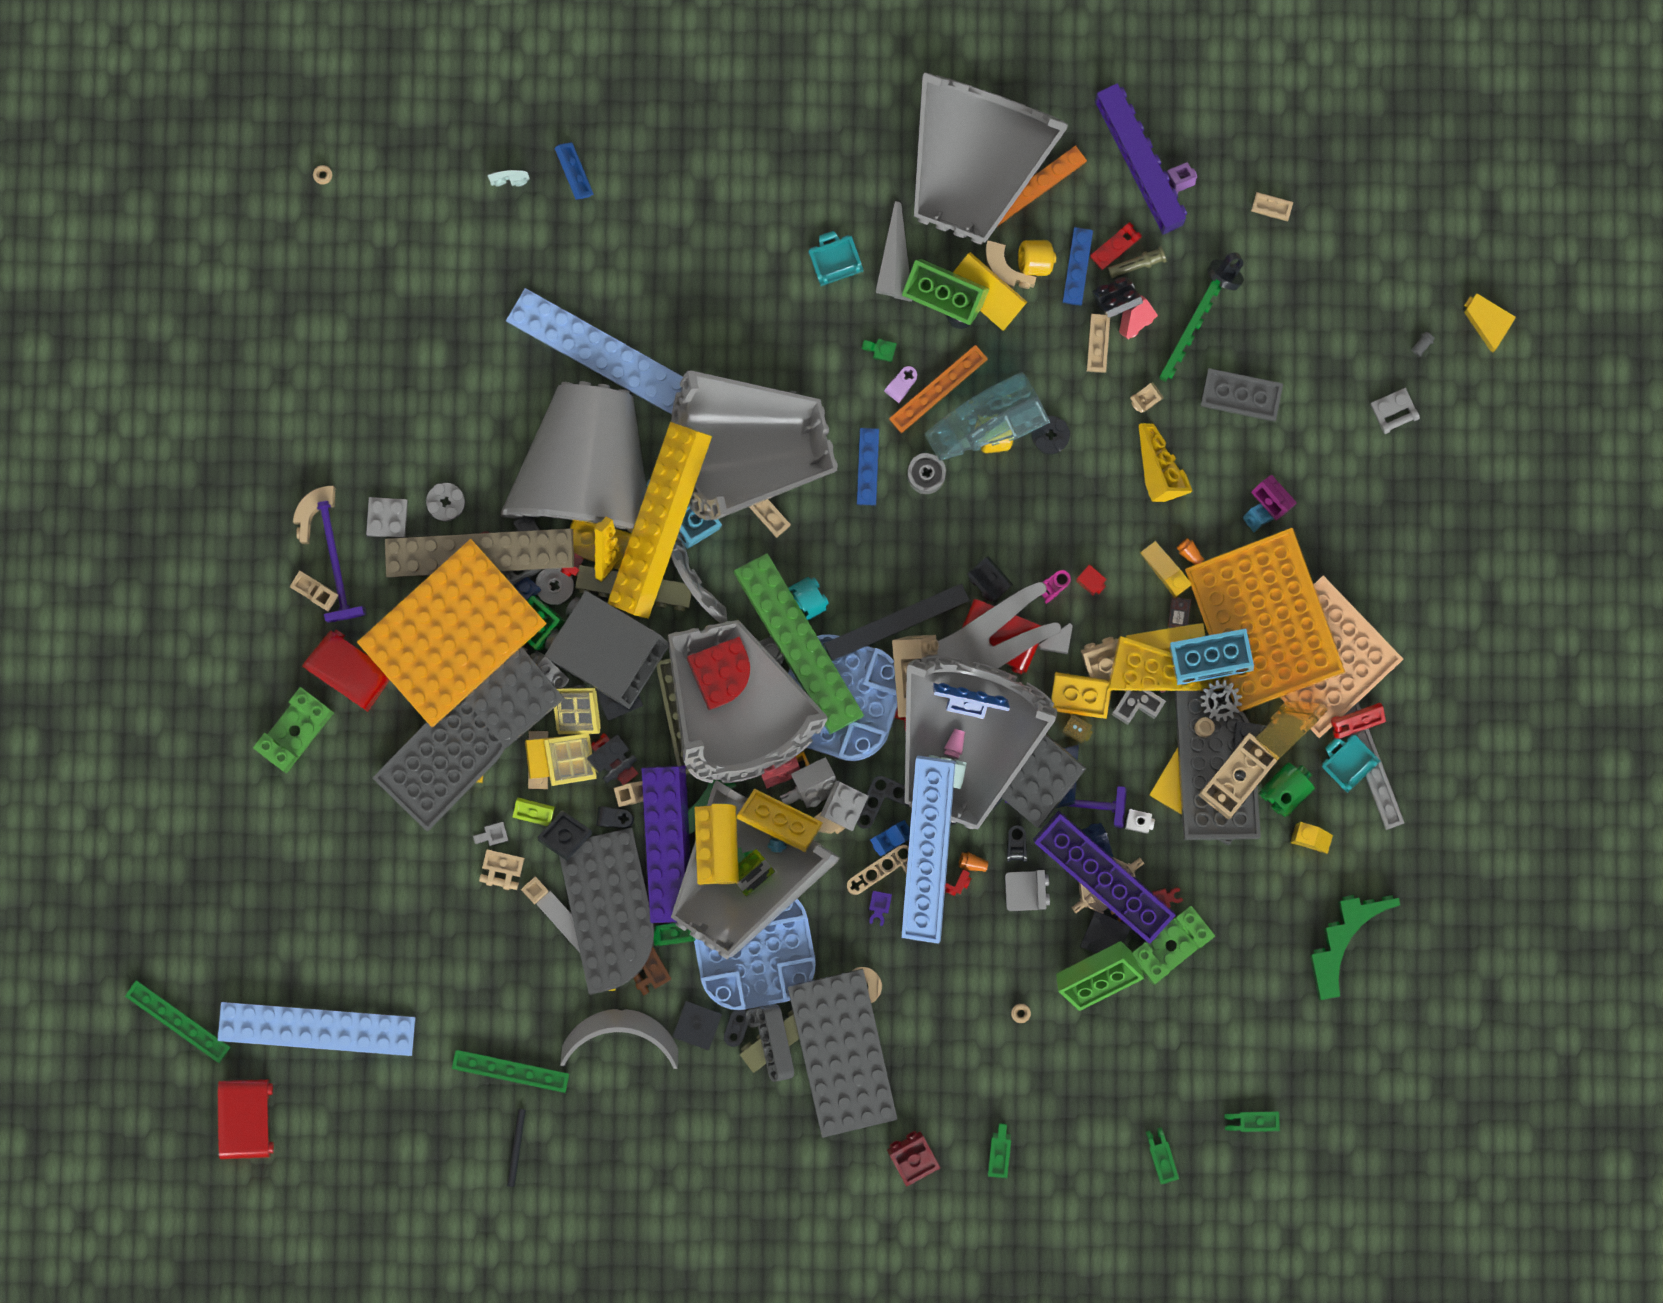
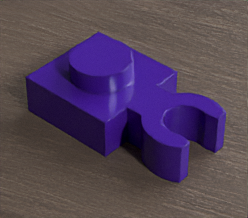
M873 891L869 910L875 912L870 917V924L873 923L874 918L878 917L881 920L880 926H883L884 918L882 913L888 914L892 894Z

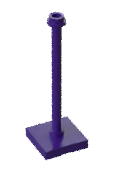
M329 501L318 502L317 510H321L340 604L339 611L324 614L325 621L332 623L366 616L365 607L350 608V605H347L328 511L331 504H329Z
M1117 787V798L1113 803L1075 799V804L1068 807L1112 810V813H1115L1114 826L1116 828H1124L1127 789L1125 787Z

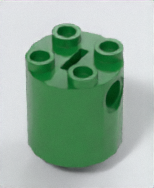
M1287 762L1260 789L1261 791L1258 794L1265 801L1268 800L1273 804L1271 808L1278 815L1281 814L1285 818L1315 790L1313 784L1308 780L1312 774L1303 765L1296 768Z

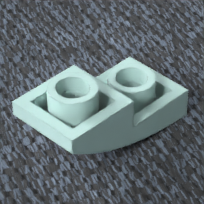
M517 170L501 171L488 175L492 186L504 185L507 183L506 180L510 179L512 186L516 185L518 187L526 184L527 180L530 179L527 172Z

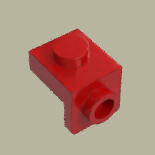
M574 553V568H562L560 572L569 577L571 574L576 576L583 557Z
M962 870L956 886L954 887L946 883L945 892L953 896L956 893L960 895L963 887L967 889L972 879L968 877L970 873Z

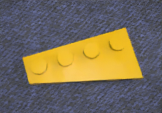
M608 517L598 522L594 528L595 579L601 582L623 558V555L619 553L621 548L616 544L618 537L614 535L616 530L613 520Z

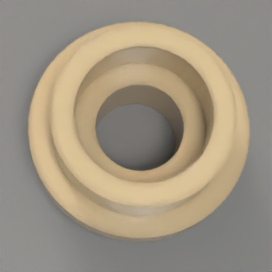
M325 165L318 166L313 172L314 180L322 185L329 183L332 179L331 169ZM322 172L326 173L325 178H320Z
M1017 1004L1013 1007L1011 1016L1017 1023H1025L1029 1020L1031 1011L1027 1005ZM1019 1010L1024 1011L1025 1014L1023 1017H1019L1017 1015V1012Z

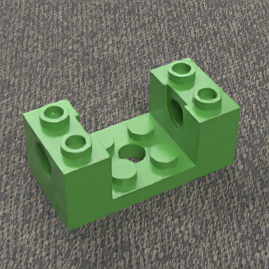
M301 687L290 699L289 703L291 705L268 734L264 733L253 747V749L285 773H288L334 714L333 711ZM298 726L300 734L295 737L291 736V727Z
M1189 906L1171 920L1150 944L1145 941L1132 953L1143 974L1152 985H1155L1197 949L1213 939L1215 935L1193 907ZM1173 940L1176 943L1174 951L1166 949L1167 941Z

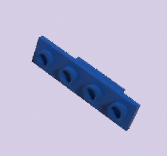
M933 683L934 695L949 698L946 711L984 719L987 707L1005 711L1010 709L1008 699L1003 696H991L982 691L973 692L963 687L955 688L945 683Z

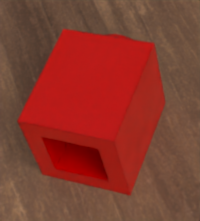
M1088 565L1076 579V582L1091 595H1094L1096 592L1100 594L1106 587L1104 583L1107 579L1091 565Z

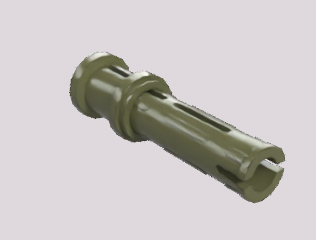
M1159 246L1158 249L1148 253L1145 251L1141 254L1142 256L1108 267L1111 278L1113 279L1142 267L1151 268V265L1159 262H1167L1162 247Z

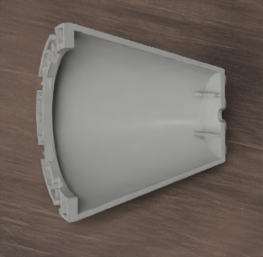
M924 73L922 78L914 217L918 218V222L926 225L929 222L936 224L935 228L942 231L954 230L953 234L962 238L966 236L972 237L971 241L982 244V242H986L1064 134L1068 123L986 90H980L971 85L942 76Z
M687 371L680 382L682 390L681 392H676L671 422L712 436L688 504L698 517L704 520H717L837 471L833 444L826 437L829 433V427L825 421V410L820 399L695 371Z
M580 381L579 385L562 382L556 389L503 506L501 517L520 519L523 515L546 516L592 523L601 522L605 517L613 520L614 527L628 529L632 533L647 488L634 398L629 394L630 391L622 389L613 390L606 384H598V387L591 386V383Z
M739 620L708 625L703 631H699L698 628H692L687 631L668 634L683 758L688 771L697 779L713 783V780H721L722 783H734L763 775L764 769L772 765L776 769L801 753L813 742L811 737L815 733H820L828 719L826 714ZM740 636L750 662L748 683L736 699L715 709L708 710L686 658L689 655Z
M929 656L923 657L922 662L915 659L907 666L905 804L912 808L917 755L925 757L934 755L940 758L944 757L966 762L961 789L953 788L951 822L964 824L968 829H979L1055 722L1057 709L1053 708L1054 703L1038 688L1028 682L1026 686L1022 685L1021 682H1016V676L978 662H973L971 666L967 665V663H961L962 659L952 657ZM933 683H945L950 687H963L973 692L982 691L991 696H1003L1008 699L1010 709L1005 711L987 707L984 719L946 711L949 698L934 695ZM954 729L965 732L963 752L959 759L944 755V747Z
M716 780L707 806H712V804L736 806L737 819V814L748 798ZM737 819L738 848L741 847L742 853L756 850L758 855L757 858L745 860V867L738 868L739 881L764 860L771 866L768 869L769 873L766 875L768 878L754 890L751 888L743 891L738 887L737 883L722 885L718 883L697 884L695 841L671 918L677 921L676 926L684 931L689 929L692 937L703 941L704 945L718 951L719 955L728 959L736 955L839 861L840 857L815 840L812 841L806 852L785 843L787 848L783 849L782 852H772L771 848H768L767 845L770 843V839L775 837Z

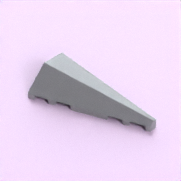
M895 201L876 293L912 302L911 299L902 296L910 273L902 206L900 202Z

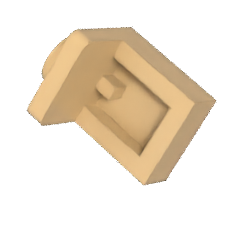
M1153 382L1130 397L1132 406L1140 413L1147 411L1164 398Z

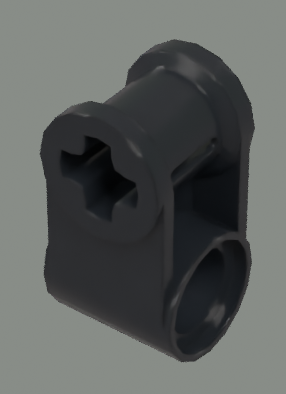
M598 806L596 826L629 828L633 825L634 817L629 811ZM624 814L629 818V821H626L625 824L620 820V817H624Z
M1013 826L1008 831L1007 862L1011 860L1027 862L1026 832L1021 826ZM1016 828L1022 831V837L1019 840H1015L1012 837V831Z

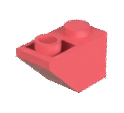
M1141 296L1142 304L1128 309L1122 314L1119 332L1127 339L1135 337L1143 327L1151 324L1154 318L1158 316L1148 300Z

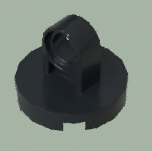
M1230 253L1224 260H1213L1207 268L1208 275L1213 281L1217 279L1222 282L1220 286L1223 288L1237 290L1244 281L1243 275L1240 273L1244 261L1239 253ZM1238 259L1235 264H1230L1231 261Z

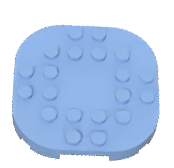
M829 634L817 637L824 647V643L839 636ZM869 646L832 661L864 716L832 734H829L824 726L820 733H815L811 737L813 742L806 748L842 760L856 761L870 757L884 745L898 709L894 660L882 650ZM789 669L788 674L801 687L792 670Z
M798 899L733 957L726 959L719 955L718 951L704 945L703 941L697 939L694 941L702 985L712 1000L728 1009L745 1010L790 1001L787 986L812 981L815 973V955L808 918L803 905Z

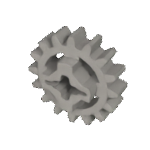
M1216 680L1215 686L1209 683L1210 689H1203L1206 696H1201L1205 700V702L1201 703V706H1206L1203 712H1210L1209 718L1211 719L1213 716H1216V721L1218 722L1220 717H1223L1224 721H1227V716L1233 719V712L1239 713L1236 707L1242 706V703L1238 702L1242 695L1236 694L1239 689L1233 690V683L1228 686L1226 685V680L1222 684ZM1217 688H1225L1224 691L1221 693H1215L1213 691ZM1231 692L1234 696V704L1229 702L1228 696ZM1225 695L1226 704H1221L1216 709L1218 704L1216 698H1221ZM1209 697L1214 701L1212 709L1208 704ZM1223 708L1230 710L1223 714L1218 713Z

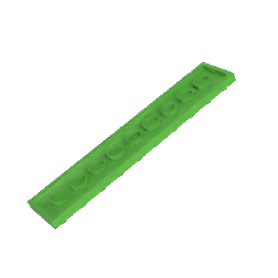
M768 553L734 570L736 578L802 689L826 714L828 719L824 726L829 734L862 718L864 714L808 620L805 618L802 610L799 608Z

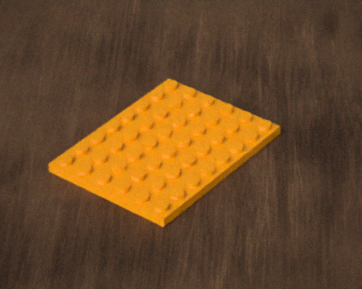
M1293 528L1185 569L1209 635L1241 629L1247 630L1254 669L1251 672L1224 676L1226 684L1229 686V684L1233 683L1232 689L1238 688L1239 691L1236 694L1242 695V698L1238 699L1242 706L1236 707L1239 712L1346 672ZM1231 692L1230 695L1234 703V696Z
M470 539L357 643L431 727H434L547 623L477 544Z

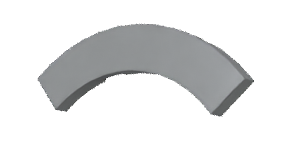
M677 536L671 557L678 573L700 605L719 623L726 622V607L710 592L701 587L702 581L695 570L690 569L685 545L680 537Z

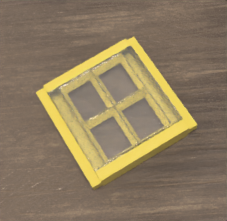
M557 688L565 698L554 708L558 734H599L601 727L595 688Z
M589 734L544 740L551 786L597 779L595 769L587 760V757L592 754Z

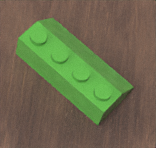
M918 259L914 262L902 296L971 325L983 307L989 288L928 261Z
M1121 941L1056 974L1058 992L1079 1011L1144 979V975L1133 953Z

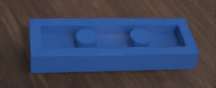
M573 143L556 146L555 151L575 199L592 196L593 191Z

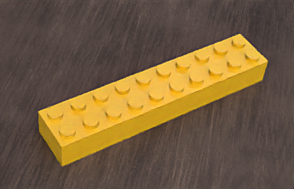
M670 422L607 604L630 614L649 619L712 436Z

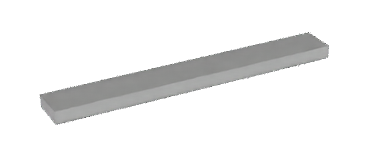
M1359 702L1345 715L1361 710ZM1369 728L1351 734L1357 735L1380 759ZM1380 762L1365 777L1384 827L1388 830L1404 824V820L1383 765Z

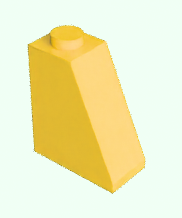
M1476 294L1474 297L1470 296L1464 305L1467 307L1464 313L1489 350L1494 352L1516 317L1479 294Z
M1299 822L1295 825L1290 843L1328 854L1333 835L1320 827Z

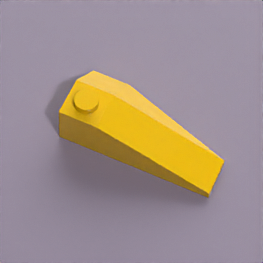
M1147 423L1139 424L1145 485L1152 502H1166L1191 493L1193 490L1183 469L1179 470L1174 462L1176 460L1173 454L1170 455L1165 448L1166 442L1156 426Z
M1201 623L1126 635V638L1170 652L1171 642L1205 636L1204 624Z

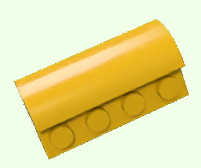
M712 804V806L695 807L697 884L718 883L722 885L739 883L736 806L731 804Z

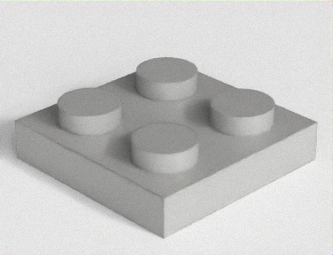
M369 497L366 535L405 538L408 500Z
M835 781L820 816L853 831L868 799V795L839 781Z

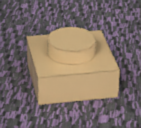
M536 877L521 889L534 905L549 892Z

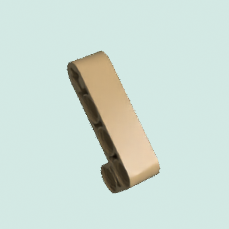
M898 846L852 877L847 883L848 892L852 895H858L899 867H902L907 875L908 858H899L898 851L900 849L908 851L909 846ZM886 859L891 860L893 863V867L890 870H885L882 867V862ZM869 870H874L877 873V878L873 881L866 878V872ZM862 875L868 885L864 886V883L859 885V891L851 890V882L858 883L861 881L859 876Z

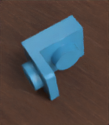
M1261 503L1251 508L1243 517L1253 532L1274 519Z

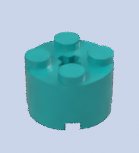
M806 577L788 587L807 620L826 611V605L829 604L824 594L821 595L818 588L820 586L814 577L812 579Z

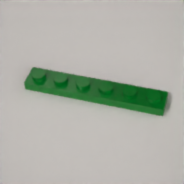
M1216 279L1211 282L1159 379L1164 382L1168 378H1173L1177 370L1174 368L1176 362L1181 363L1186 354L1183 351L1185 346H1190L1195 337L1192 335L1195 328L1199 330L1204 321L1201 318L1203 313H1208L1213 305L1210 302L1213 295L1217 297L1222 288L1219 285V280Z
M136 980L125 995L126 998L216 1062L221 1063L231 1049L229 1045L223 1041H218L216 1036Z
M460 1050L455 1051L452 1069L563 1093H566L570 1075L569 1073Z

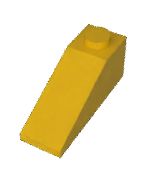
M1156 541L1140 552L1174 598L1192 585Z

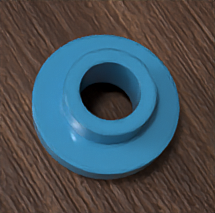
M771 838L767 847L771 848L772 852H782L783 849L787 848V845L777 838Z

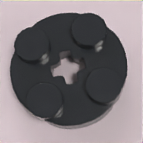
M1046 416L1039 419L1032 430V442L1039 451L1048 455L1061 452L1067 446L1070 439V430L1067 423L1056 416ZM1049 430H1053V433L1056 434V437H1053L1052 440L1045 436L1046 433H1049Z

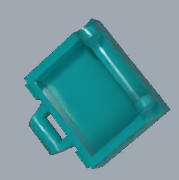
M834 231L819 236L820 247L815 246L808 251L820 286L864 271L852 236L847 235L840 240ZM835 239V242L826 245L823 244V242Z
M1351 735L1347 739V743L1339 738H1334L1325 747L1330 759L1327 758L1322 763L1323 769L1347 793L1381 762L1357 735ZM1341 744L1343 747L1333 754L1332 751Z

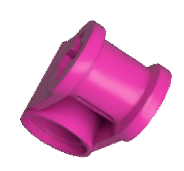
M1060 570L1043 581L1049 594L1047 592L1042 594L1046 604L1058 596L1070 584L1071 578L1067 571ZM1063 574L1067 577V582L1061 585L1057 582L1056 578L1058 575Z

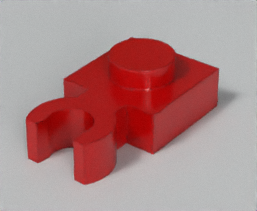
M1178 887L1173 888L1170 893H1167L1165 888L1152 892L1169 908H1171L1170 902L1180 903L1183 901L1182 897L1174 898V893L1180 891Z

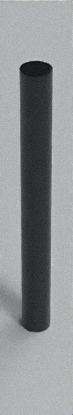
M518 1109L507 1182V1186L515 1187L526 1113L525 1109Z

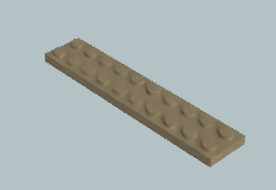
M573 529L385 539L386 577L388 578L431 575L470 539L477 544L500 571L574 568Z

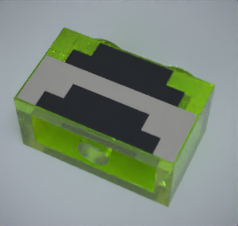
M755 849L738 864L739 883H735V885L747 897L776 871L763 855Z

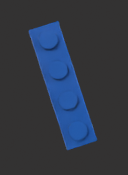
M1074 227L1063 303L1082 305L1093 230Z
M860 428L857 505H876L879 429Z

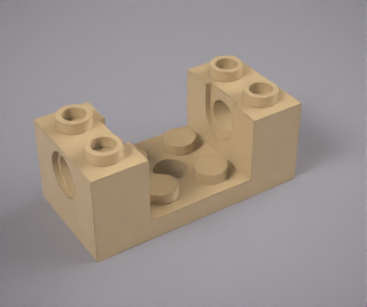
M936 635L906 636L892 640L898 717H906L907 666L915 659H922L923 657L937 654L939 643L936 640Z
M1248 733L1198 796L1224 817L1230 819L1280 757ZM1237 770H1242L1245 773L1243 781L1235 779L1234 774Z

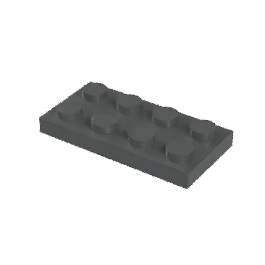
M1208 368L1201 407L1275 422L1283 384Z

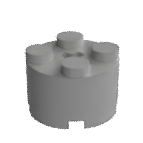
M922 453L914 457L910 462L907 472L908 482L918 493H934L942 487L945 481L946 467L938 456ZM923 470L931 471L930 477L922 476Z

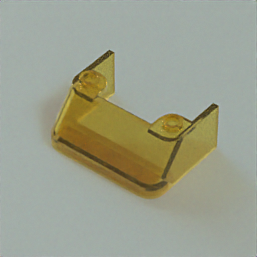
M1287 700L1279 708L1281 712L1278 710L1271 717L1272 721L1255 739L1278 760L1326 713L1328 709L1323 704L1294 700L1289 703Z

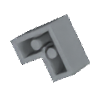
M1127 690L1112 715L1127 725L1138 709L1155 719L1166 701L1151 691Z

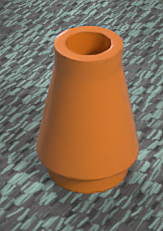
M1187 538L1177 547L1178 553L1194 565L1204 561L1193 540L1190 541Z
M962 852L959 867L968 871L986 872L988 861L970 852Z

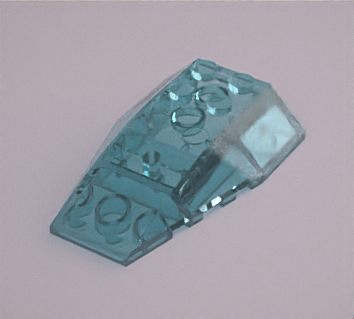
M1019 372L981 391L950 412L924 435L937 458L941 461L962 455L966 450L973 449V451L980 450L981 446L988 444L994 446L1000 444L999 441L1005 439L1009 441L1015 440L1050 423L1028 379L1023 372Z

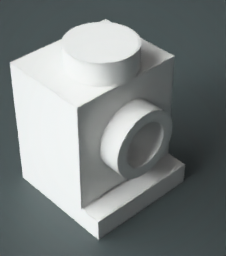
M1129 809L1125 829L1148 833L1149 829L1153 830L1155 819L1151 818L1152 814ZM1138 818L1144 819L1143 825L1138 824Z

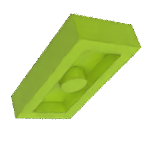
M517 797L513 818L548 826L552 822L555 807Z

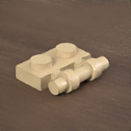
M487 849L482 868L489 870V874H481L479 881L486 883L488 886L497 885L505 890H517L519 883L513 882L512 876H521L525 858ZM495 873H504L506 878H496Z

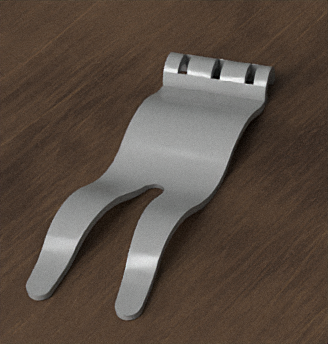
M1038 582L1018 591L959 631L939 640L937 654L929 656L962 659L961 663L963 664L967 663V665L972 666L973 662H978L998 669L1039 642L1061 632V625L1055 622L1022 633L996 646H992L989 643L990 637L997 630L1010 621L1031 601L1046 592V585L1043 582Z

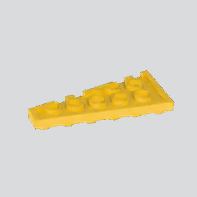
M1120 636L1117 642L1108 690L1203 691L1204 688L1210 689L1209 683L1215 686L1216 680H1218L1222 684L1225 678L1219 677L1177 685L1170 652ZM1217 688L1213 691H1221L1224 688Z

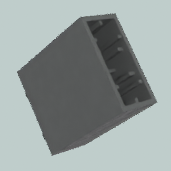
M585 591L581 598L575 597L569 603L566 609L568 619L562 629H556L548 636L545 643V648L548 651L544 656L560 668L630 709L668 649V642L658 633Z

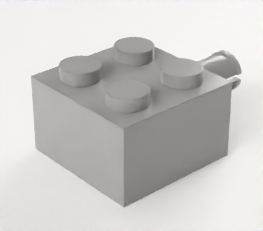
M826 757L792 773L791 776L796 785L795 789L780 795V798L787 805L801 799L806 808L815 807L828 799L837 779Z

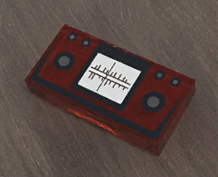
M1172 597L1167 629L1188 625L1191 600Z

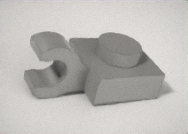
M503 822L486 826V833L473 836L475 844L489 841V845L492 846L508 841Z

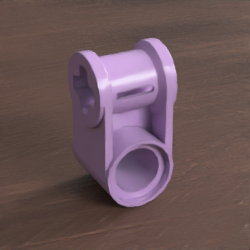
M911 366L904 367L896 378L890 382L884 392L900 403L917 379L916 370ZM911 371L913 379L908 378L906 380L904 373Z

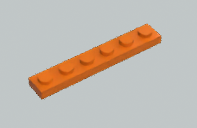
M1074 146L1034 175L998 226L1085 164L1087 160L1079 149Z
M976 345L973 346L889 418L890 422L902 434L982 366L988 358Z

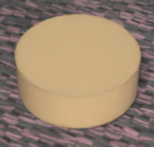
M1206 717L1199 719L1195 724L1196 734L1203 738L1209 737L1215 730L1214 722Z

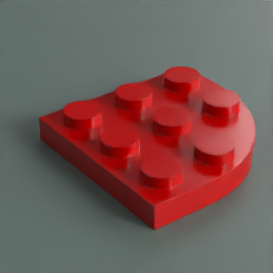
M740 636L689 655L686 658L708 710L715 709L736 699L748 683L750 662Z

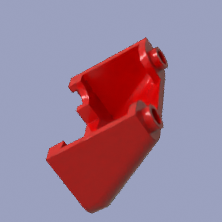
M974 599L963 627L995 606ZM1015 615L990 637L989 643L992 646H996L1022 633L1040 627V625ZM1038 644L1006 663L1012 667V672L1020 675L1027 673Z
M337 629L334 632L330 630L306 659L302 667L368 712L390 680L368 655L344 640V634Z
M270 1079L218 1082V1144L220 1159L271 1157V1153H274V1143L270 1142V1138H268L269 1095H273V1084L270 1083Z

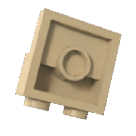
M1113 637L1103 639V643L1095 645V643L1087 644L1083 650H1080L1089 677L1110 680L1118 639H1113Z

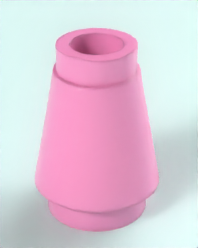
M954 729L944 747V755L959 759L963 752L964 731Z

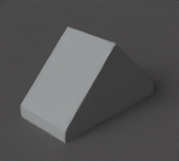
M1069 623L1061 629L1059 634L1049 637L1039 644V649L1067 654L1072 624Z

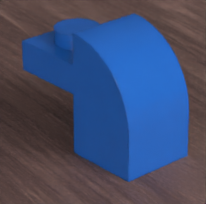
M905 820L870 839L874 850L878 852L879 856H882L905 843L910 838V828Z

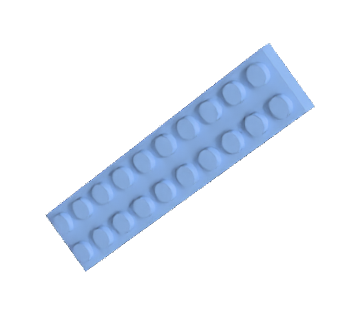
M524 289L506 322L672 415L676 392H681L682 390L680 382L683 377L530 290Z
M918 755L916 757L902 938L940 943L956 761Z
M221 1002L218 1041L412 1056L415 1017Z

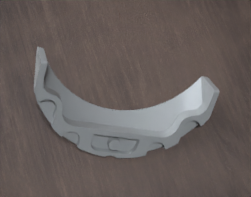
M612 1009L596 1013L578 1024L568 1035L562 1046L561 1066H566V1061L570 1055L587 1040L605 1033H631L655 1044L667 1056L673 1069H678V1047L672 1036L659 1022L646 1014L634 1010L625 1009L621 1011Z

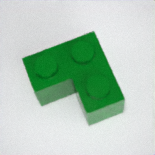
M532 595L527 602L547 624L527 642L536 650L543 651L546 640L551 632L556 629L560 630L566 621L539 597Z

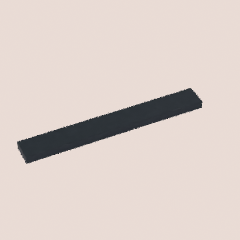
M959 584L830 640L823 645L831 661H834L963 605L970 600L963 585Z

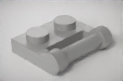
M1406 388L1370 404L1384 434L1409 421L1420 419ZM1405 409L1409 411V414L1387 423L1385 421V418Z

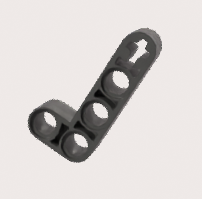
M777 1004L748 1010L746 1012V1021L750 1027L758 1026L770 1079L773 1082L793 1078L794 1068L780 1007Z

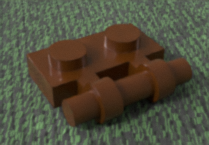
M652 947L649 959L643 967L648 978L643 980L639 973L633 978L636 982L637 990L640 989L643 996L650 992L646 986L649 983H652L656 989L672 980L654 947Z

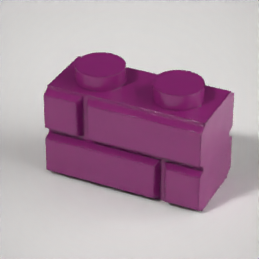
M1273 475L1267 477L1251 491L1276 521L1297 504Z

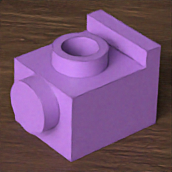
M1188 162L1167 170L1170 179L1168 183L1171 189L1174 188L1177 194L1179 191L1195 185L1197 174L1194 168L1189 166Z

